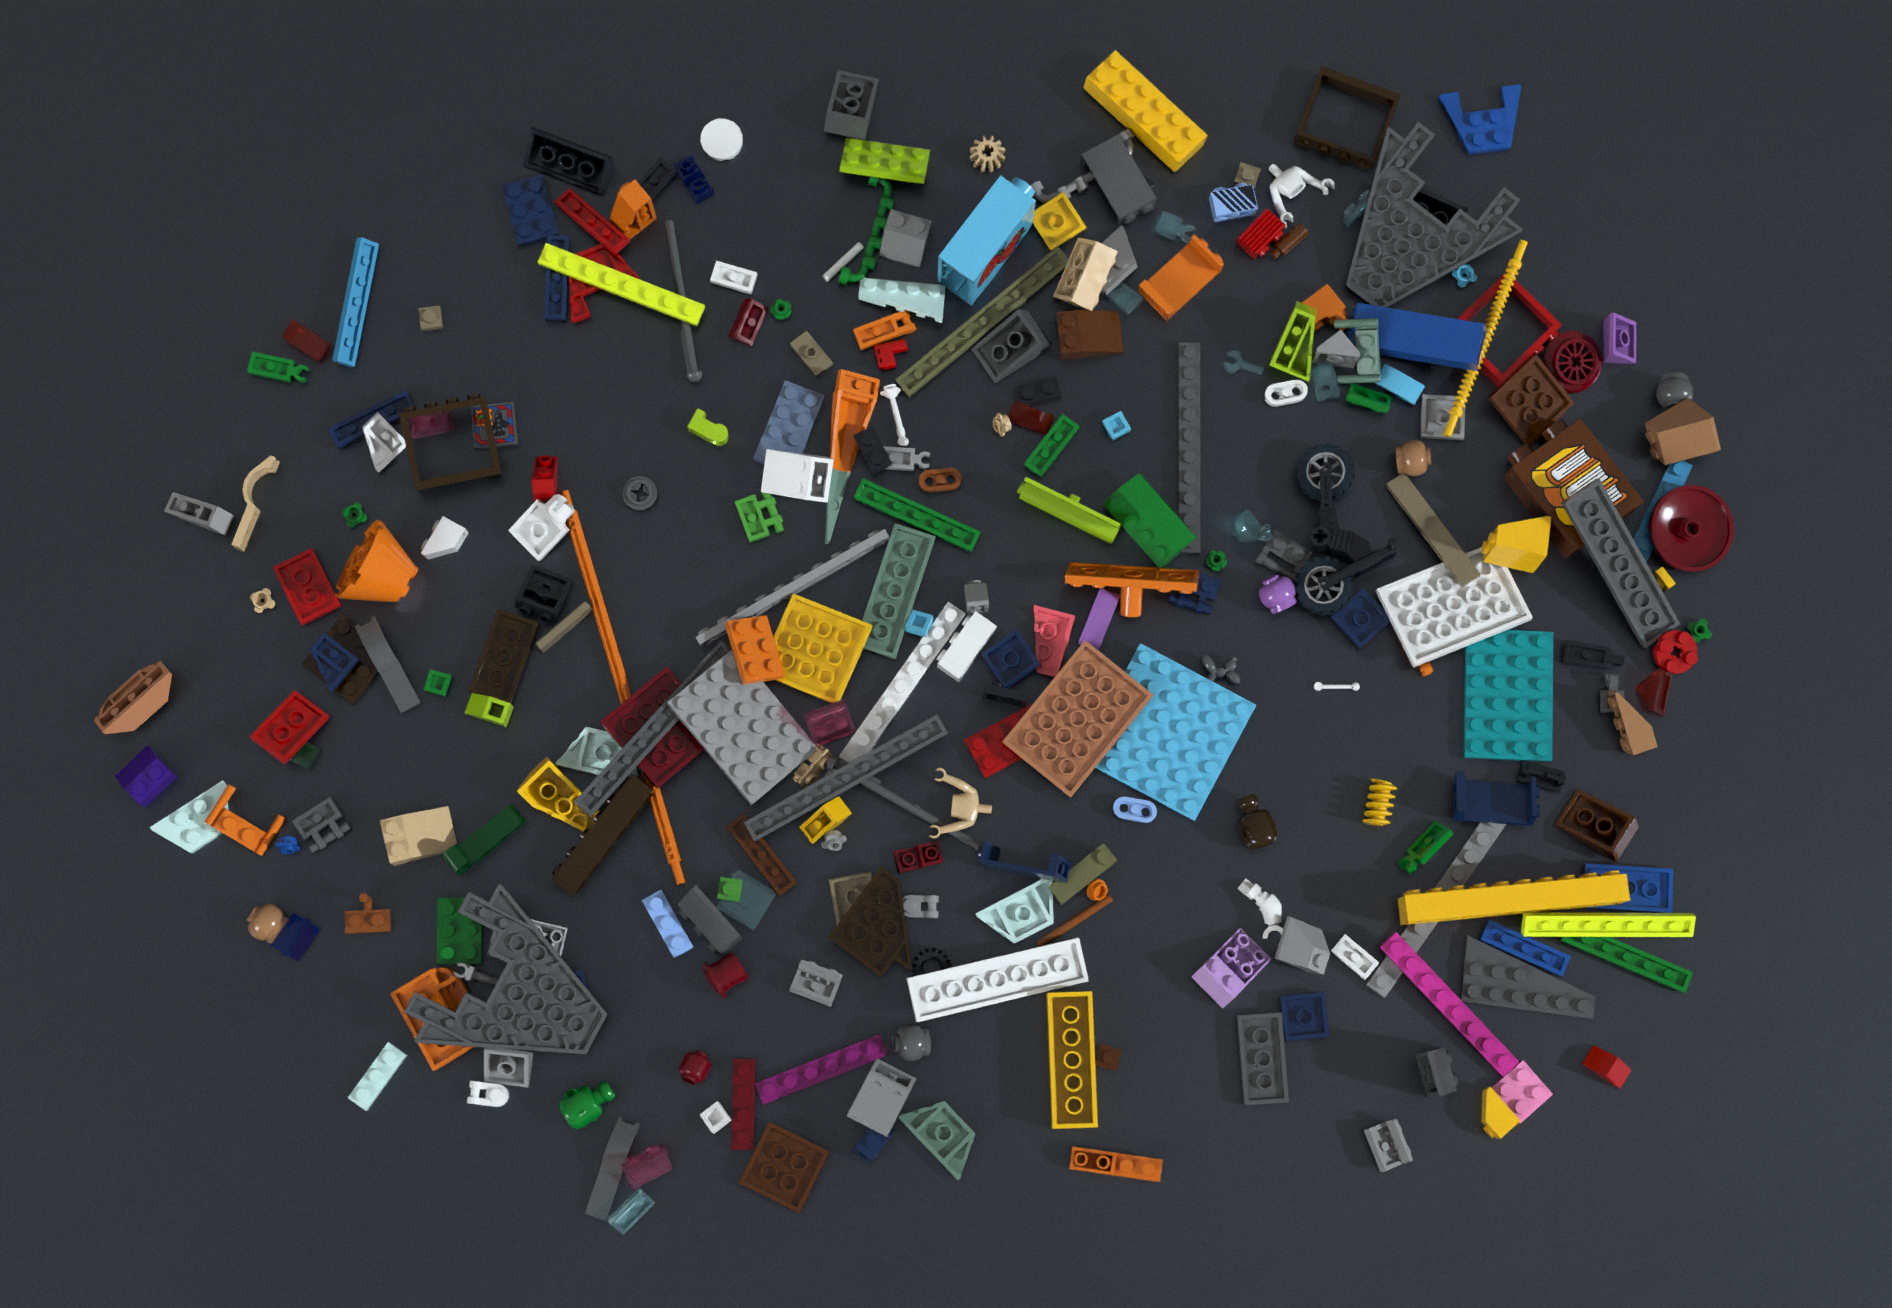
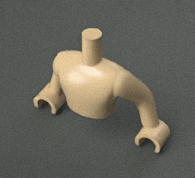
M942 768L935 770L943 772L944 777L941 779L934 778V780L937 782L945 781L964 791L961 794H953L951 817L962 821L940 827L937 825L930 826L929 828H936L938 830V834L936 836L929 835L930 838L936 839L940 834L973 826L978 813L991 814L992 805L979 804L978 792L975 788L956 777L946 774Z

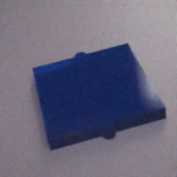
M293 912L271 946L281 951L283 956L288 955L298 961L320 928L310 923L308 918L304 919Z

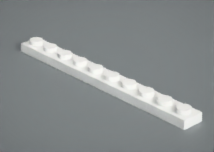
M947 602L931 625L927 636L921 639L841 752L840 758L850 763L871 751L962 622L966 613L950 602ZM832 768V770L828 771L825 776L834 772L836 769Z

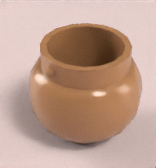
M1409 440L1404 442L1403 445L1396 446L1398 473H1406L1408 476L1424 474L1427 471V465H1432L1430 448H1426L1425 444L1419 440Z
M267 903L261 907L257 905L247 918V921L250 922L248 931L254 938L261 941L267 940L268 943L272 944L287 924L288 919L273 904Z

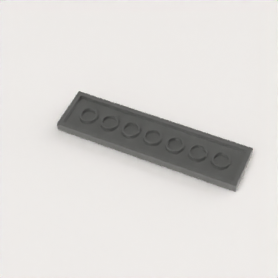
M1594 479L1562 501L1563 508L1641 646L1647 648L1656 642L1662 633L1679 626V620L1601 480Z

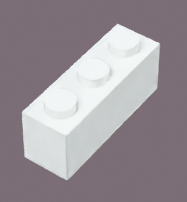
M976 611L972 616L970 614L967 615L962 623L964 628L960 633L957 631L954 633L949 641L951 643L947 651L943 649L936 659L939 661L937 667L958 682L997 628L995 624Z

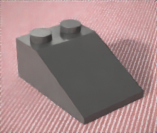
M838 70L826 112L824 131L865 140L879 79Z
M1018 309L971 350L992 380L997 383L1036 358L1051 346L1052 343L1030 312Z
M1445 1047L1415 1054L1428 1098L1439 1097L1457 1091L1456 1086L1459 1083L1456 1073H1452L1450 1067L1452 1057L1449 1050L1446 1051Z

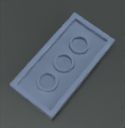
M785 380L753 460L764 464L766 449L803 454L824 402L825 395Z

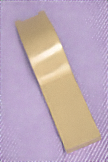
M270 455L251 470L244 480L242 491L247 507L231 544L237 550L245 551L260 514V510L252 500V489L260 477L268 473H276L280 462L274 456Z

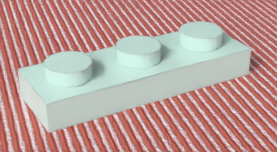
M388 1042L348 1098L365 1111H368L407 1055Z

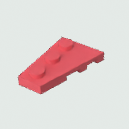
M1034 605L1035 656L1042 665L1036 669V673L1055 678L1061 670L1076 616Z

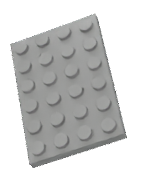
M732 650L667 702V705L750 805L755 803L817 751L815 749L817 746L764 682L742 684Z

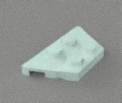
M585 727L579 734V737L568 747V750L556 761V766L599 775L622 748L607 731ZM635 768L628 776L630 777L632 774L638 776L637 768Z
M222 780L151 826L150 829L193 854L223 834L204 821L226 788L225 781Z
M1041 879L976 913V916L1015 944L1054 923L1053 893L1048 888L1052 885L1053 881Z

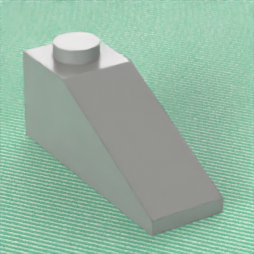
M175 492L172 493L164 512L222 535H226L234 518V515L218 506Z

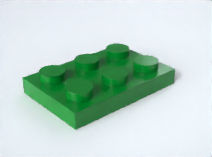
M465 897L438 898L437 965H457L458 963L469 965L483 964V925L458 912Z

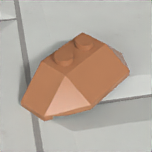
M161 661L139 669L106 699L99 715L93 721L104 734L135 731L168 701L172 677L171 672Z

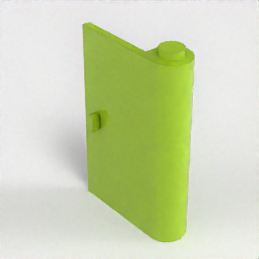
M1025 477V482L1022 481L1017 491L1020 494V500L1112 545L1120 530V523L1078 503L1080 497L1072 493L1068 498L1028 477Z

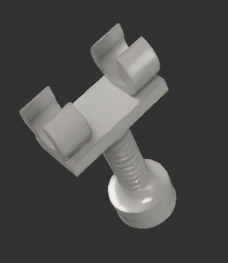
M464 963L457 964L465 968L464 974L454 972L456 977L473 982L478 980L493 986L496 985L499 979L480 972V968Z

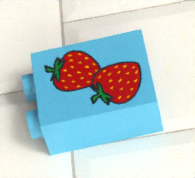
M1000 175L938 256V282L946 285L947 289L971 306L1032 228L1036 200L1032 198L1035 191L1028 183L1018 177H1014L1009 182Z

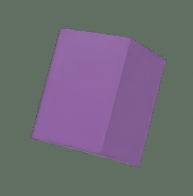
M1614 312L1609 313L1603 320L1602 363L1636 364L1635 321Z

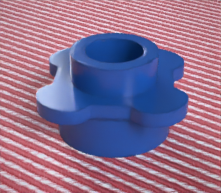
M284 836L279 838V842L275 843L278 851L282 854H293L294 851L300 850L295 837Z

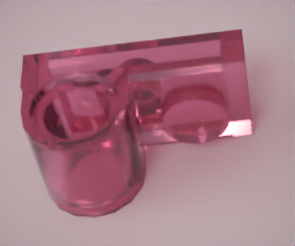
M452 410L408 418L413 439L455 430Z

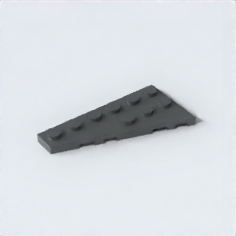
M1466 936L1460 1000L1462 1002L1593 1019L1595 996L1477 939Z

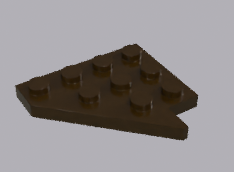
M882 866L828 937L881 978L894 960L907 970L911 971L912 969L900 881Z

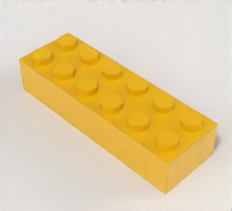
M1116 50L1086 78L1083 88L1127 129H1131L1134 136L1174 173L1204 145L1208 135Z
M1092 991L1047 993L1051 1128L1098 1127Z

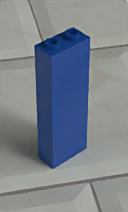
M1358 303L1356 310L1353 309L1351 319L1378 318L1380 355L1477 371L1486 335L1484 323ZM1356 328L1348 329L1346 336L1356 347Z

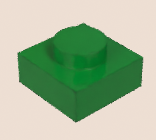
M430 669L423 690L446 697L452 676Z

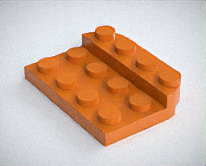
M439 967L430 969L390 993L414 1038H416L424 1022L404 1013L415 991L453 1011L457 1010L465 993H470L464 980L455 976L454 972H458L453 968ZM418 1043L433 1071L440 1069L469 1050L476 1048Z

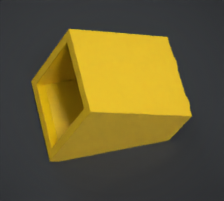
M1544 516L1498 525L1494 532H1490L1488 540L1482 544L1483 562L1534 573L1547 557L1551 517Z

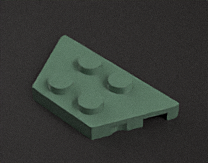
M945 1101L900 1115L898 1118L959 1180L976 1133Z

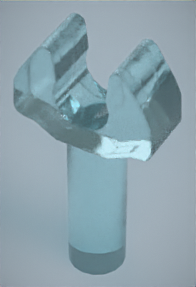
M1239 351L1227 352L1226 356L1236 361L1235 364L1224 362L1223 367L1229 373L1234 374L1236 370L1243 369L1262 375L1264 367L1243 361Z

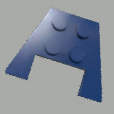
M1521 84L1501 87L1503 108L1462 113L1458 92L1439 95L1438 100L1445 108L1446 115L1452 121L1456 129L1455 132L1468 155L1509 150L1511 148Z

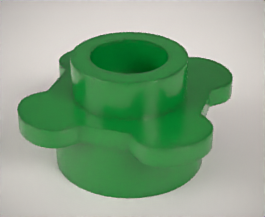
M354 503L342 510V516L347 519V525L350 528H354L356 524L366 522L367 515L363 513L360 503Z
M1700 619L1699 622L1687 624V630H1689V634L1696 643L1704 638L1710 639L1712 636L1711 631L1708 630L1706 619Z

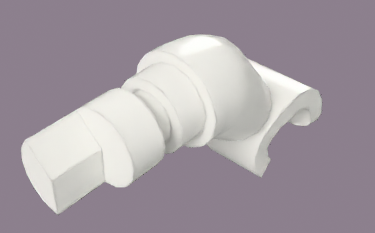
M1245 879L1237 889L1250 900L1254 899L1257 901L1255 904L1260 907L1259 910L1263 914L1264 922L1268 924V928L1263 933V939H1267L1271 931H1278L1282 936L1283 928L1279 927V923H1282V905L1274 894L1270 895L1266 891L1263 893L1261 891L1262 888L1258 884L1254 885L1248 879Z

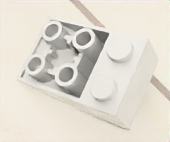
M766 449L761 492L828 503L833 459L825 456Z

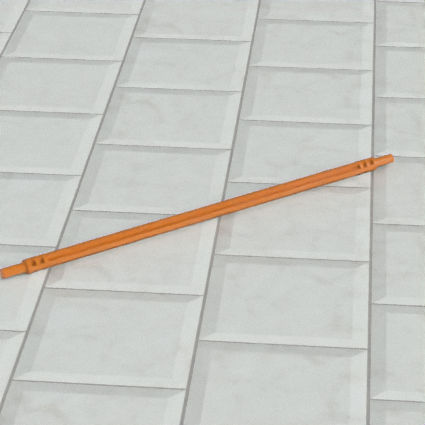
M569 491L560 492L567 499L565 504H572ZM574 510L566 522L620 703L622 704L632 694L577 510ZM642 773L644 782L656 790L650 798V803L668 864L672 866L677 885L684 884L686 882L680 865L681 858L660 788L656 789Z

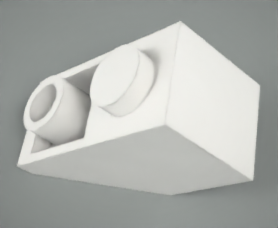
M443 516L441 520H437L433 525L431 537L423 542L421 554L426 559H432L458 552L468 535V531Z

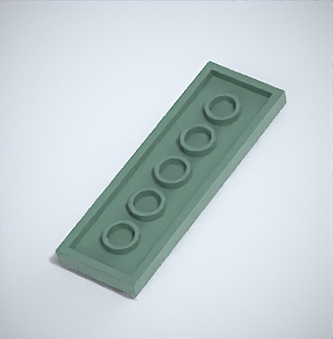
M894 523L862 621L873 626L863 650L896 660L905 633V625L912 612L936 536Z

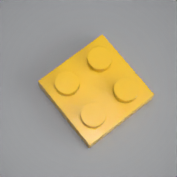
M1064 192L1034 210L1033 224L1050 251L1087 229Z

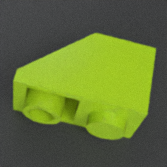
M472 693L465 714L507 727L514 707L511 703L490 696Z

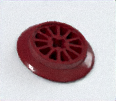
M1566 331L1557 335L1549 343L1544 354L1543 363L1567 393H1578L1588 389L1597 380L1602 367V356L1597 343L1589 335L1580 331ZM1587 354H1589V357H1590V358H1589V359H1584V357H1585ZM1559 357L1563 358L1564 362H1559ZM1571 358H1577L1576 361H1575V362L1577 363V365H1575V366H1572V365H1571V364H1572ZM1590 361V367L1585 365L1584 362ZM1564 364V368L1560 370L1559 365Z

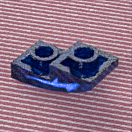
M692 154L673 164L696 204L715 193Z

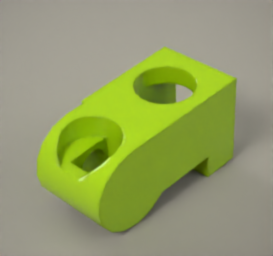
M697 408L687 426L688 431L714 445L722 446L726 444L729 438L727 428L723 424H714L705 419L706 413Z

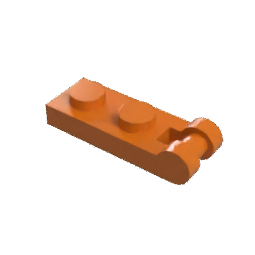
M900 311L853 329L860 350L862 351L916 331L915 324L910 320V311ZM902 321L904 326L898 328L896 322Z

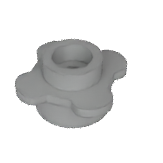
M829 831L825 834V841L821 843V846L824 849L829 848L830 850L838 851L842 849V844L847 841V838L839 831Z

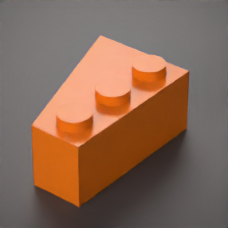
M635 179L621 186L609 222L630 240L657 219L651 197Z

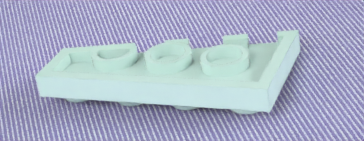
M863 278L860 280L859 300L884 307L886 305L894 306L898 311L904 312L908 310L915 312L916 316L922 318L929 316L935 318L936 322L942 323L946 285Z

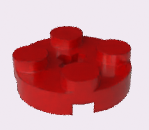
M1669 630L1658 637V642L1653 648V657L1655 663L1661 669H1664L1666 672L1679 674L1689 670L1697 662V645L1688 632ZM1674 646L1679 648L1677 657L1671 655V652L1674 651Z

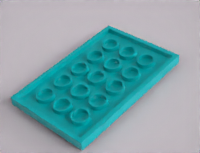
M1506 630L1466 646L1463 758L1552 762L1553 632Z

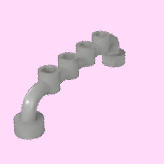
M1127 129L1120 133L1119 136L1132 156L1134 151L1132 138L1134 134L1131 129ZM1090 171L1076 178L1068 185L1060 187L1050 195H1045L1041 192L1044 187L1040 181L1030 186L1035 191L1033 196L1038 201L1047 203L1062 192L1070 199L1071 195L1069 193L1077 190L1078 193L1083 192L1089 188L1088 182L1095 178Z

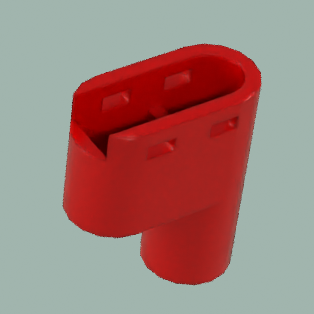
M905 338L874 345L879 370L896 367L894 354L908 351Z

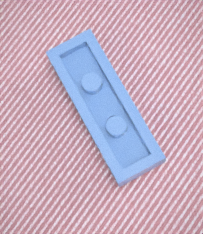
M662 890L642 900L674 959L694 948Z

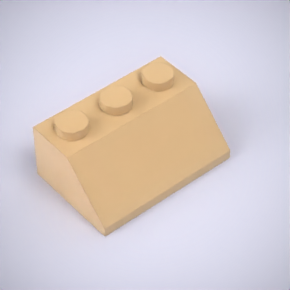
M1078 238L1053 297L1079 308L1092 311L1099 301L1101 289L1107 283V275L1110 268L1115 264L1118 251L1098 241Z

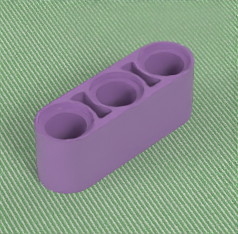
M1107 588L1099 589L1078 644L1081 645L1086 640L1099 651L1120 598V593Z

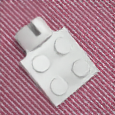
M560 494L553 495L547 503H543L540 499L536 500L508 530L538 561H541L569 531L565 523L573 514L574 507L571 503L565 504L567 499Z

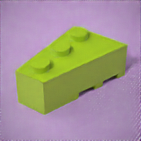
M1296 301L1271 357L1270 366L1309 382L1317 309Z

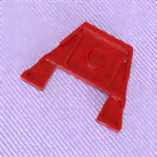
M602 244L576 253L578 256L640 279L619 253L614 256ZM569 277L571 320L574 324L591 317L583 297L602 289Z

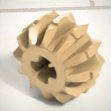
M982 136V142L975 140V146L970 147V152L972 153L970 160L975 161V168L981 166L982 172L985 171V168H989V171L993 172V166L1000 168V162L1005 161V156L1003 155L1005 148L1000 147V140L994 143L993 136L990 137V140H986V137ZM984 152H989V155L991 154V156L987 157L986 154H984Z

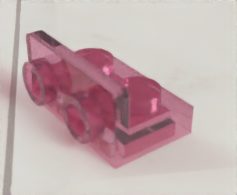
M662 1144L652 1145L647 1148L646 1152L631 1156L625 1163L621 1164L632 1190L673 1170L667 1156L669 1153Z

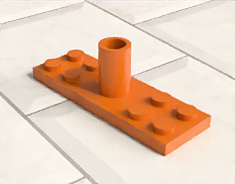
M1069 562L1065 574V583L1073 587H1081L1083 585H1092L1094 588H1104L1105 586L1121 587L1120 615L1124 617L1141 616L1143 588L1157 589L1159 592L1177 590L1183 594H1191L1192 592H1197L1199 570Z

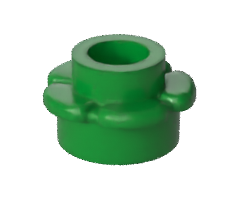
M777 299L774 301V305L771 306V313L778 320L786 319L791 315V304L787 300Z
M1220 550L1210 551L1205 559L1207 567L1213 571H1219L1227 564L1225 554Z

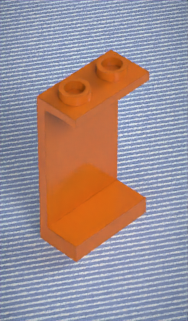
M1195 234L1191 237L1190 242L1148 281L1144 280L1138 286L1137 291L1166 321L1219 274L1224 266L1222 258L1216 252L1212 253L1207 248L1208 244L1201 237L1198 238Z

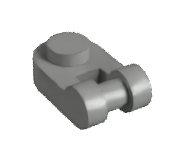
M908 895L902 898L905 917L938 918L936 904L939 903V896ZM921 903H928L927 911H921Z

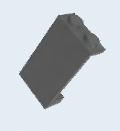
M1119 134L1081 154V163L1084 168L1088 167L1108 199L1117 215L1118 225L1123 222L1127 224L1133 221L1137 214L1141 212L1143 214L1148 213L1154 208L1157 198Z

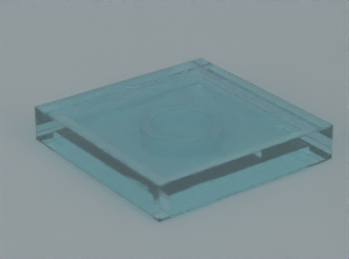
M739 870L734 879L743 880L740 902L720 900L716 908L755 931L777 892Z

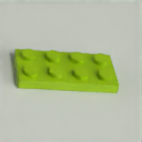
M846 138L840 172L924 184L930 150Z

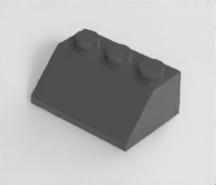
M697 885L678 903V906L681 908L678 911L686 921L692 920L695 924L693 930L700 938L705 935L710 941L707 946L715 955L719 952L723 956L742 939L740 934Z

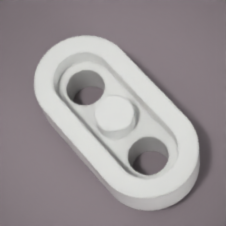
M1301 380L1272 384L1265 391V401L1273 407L1301 402L1307 395V385ZM1297 389L1300 394L1294 395L1292 390ZM1276 393L1279 398L1273 399L1271 394Z

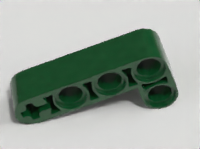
M511 804L460 845L455 844L447 849L441 857L454 874L460 876L515 833L526 821Z

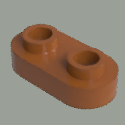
M955 468L931 469L923 471L919 476L918 482L919 487L927 493L952 491L960 486L962 477L961 473ZM953 477L955 481L948 483L947 478ZM927 479L933 480V484L927 485L925 481Z

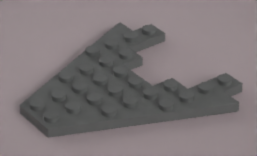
M1419 122L1405 139L1390 127L1386 130L1346 282V287L1370 305L1389 307L1521 233L1523 230L1508 218L1520 199L1505 187L1501 189L1477 221L1459 209L1449 223L1445 225L1412 200L1425 184V181L1410 171L1409 168L1435 136L1434 133Z
M498 884L489 901L469 891L458 912L498 932L487 953L505 961L507 964L486 1002L466 992L456 1011L415 991L404 1013L424 1022L414 1042L587 1054L607 1016V1012L502 884Z

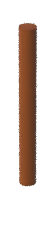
M1107 894L1102 900H1098L1037 940L1035 944L1037 947L1049 944L1113 902V899Z

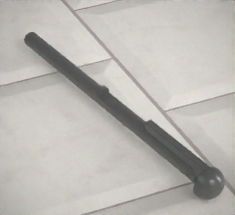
M667 220L665 225L675 280L674 289L675 293L686 297L673 220ZM681 320L683 330H680L687 370L686 377L691 382H697L702 378V372L697 369L691 326L689 323Z
M831 756L827 760L826 765L828 770L831 771L832 768L837 770L849 762L839 756ZM873 776L860 782V784L932 825H937L938 827L948 825V823L921 809L916 803L912 805L904 798L879 785L882 781ZM960 830L948 833L976 850L981 842Z

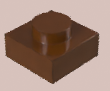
M1100 1044L1095 1066L1117 1071L1122 1049Z

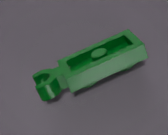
M252 351L247 373L291 383V379L294 377L298 382L306 383L307 380L304 377H300L299 374L301 371L309 372V368L305 365L295 367L296 362L294 360Z
M1435 820L1406 850L1408 856L1403 857L1398 862L1399 866L1402 869L1405 868L1411 875L1416 871L1417 865L1419 863L1424 865L1453 835V832Z

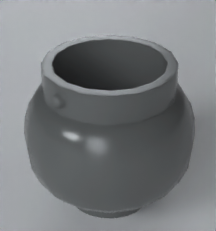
M1670 372L1661 377L1656 390V396L1659 404L1667 410L1687 398L1693 399V387L1686 374Z
M917 1024L900 1026L897 1029L896 1035L892 1036L893 1052L897 1053L904 1061H916L921 1059L922 1056H928L931 1050V1038L928 1028L920 1027Z

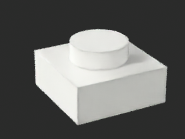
M718 1101L700 1114L705 1124L714 1134L732 1120Z

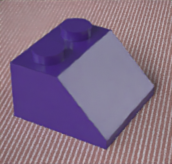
M148 745L115 775L125 791L139 805L147 807L178 777Z

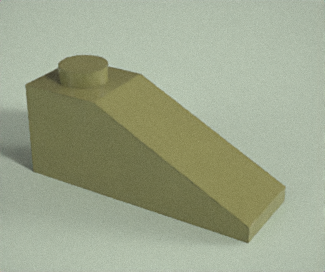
M1103 843L1070 869L1067 884L1054 882L1048 888L1062 905L1118 860Z

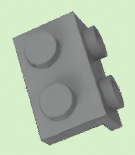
M801 960L789 991L831 1007L839 988L842 974L834 969L818 966L813 961Z
M1396 1118L1364 1130L1380 1173L1413 1161L1411 1150L1405 1141L1402 1128Z

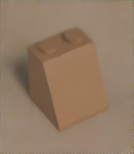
M1689 398L1645 423L1647 430L1645 435L1651 446L1650 454L1655 460L1658 459L1664 465L1721 450L1713 416Z

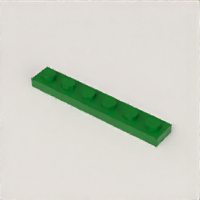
M864 478L854 495V500L971 553L981 534L976 529Z
M1611 937L1560 938V941L1681 993H1686L1693 972Z

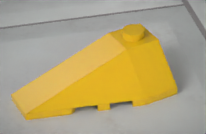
M547 756L528 774L517 789V792L532 807L556 819H560L581 831H584L586 828L590 830L594 824L593 818L600 811L598 809L589 817L574 804V801L582 792Z

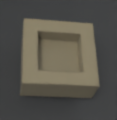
M1241 162L1234 184H1253V188H1255L1261 168Z
M440 305L418 308L422 331L443 328Z

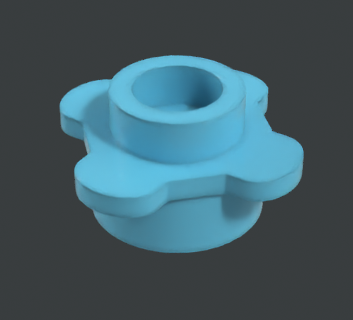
M1468 263L1452 271V276L1457 279V284L1461 288L1477 280V275L1474 274L1473 268Z

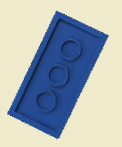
M1583 864V875L1597 873L1599 877L1601 876L1600 874L1609 871H1619L1620 874H1627L1630 901L1622 904L1585 908L1673 913V869Z

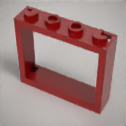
M1503 275L1458 319L1470 321L1497 295V291L1500 290L1499 285L1503 284L1501 280L1505 279ZM1516 280L1512 281L1514 286L1510 287L1512 289L1511 292L1549 329L1503 374L1486 357L1482 359L1483 364H1479L1481 366L1479 370L1497 387L1532 355L1538 356L1545 349L1543 344L1547 340L1551 342L1553 338L1560 334L1557 330L1562 325Z

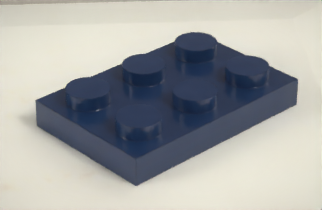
M544 175L502 185L518 247L547 240V235H559Z

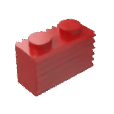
M1266 208L1241 233L1236 243L1254 260L1258 256L1263 257L1270 249L1268 245L1272 241L1276 243L1282 238L1285 224Z

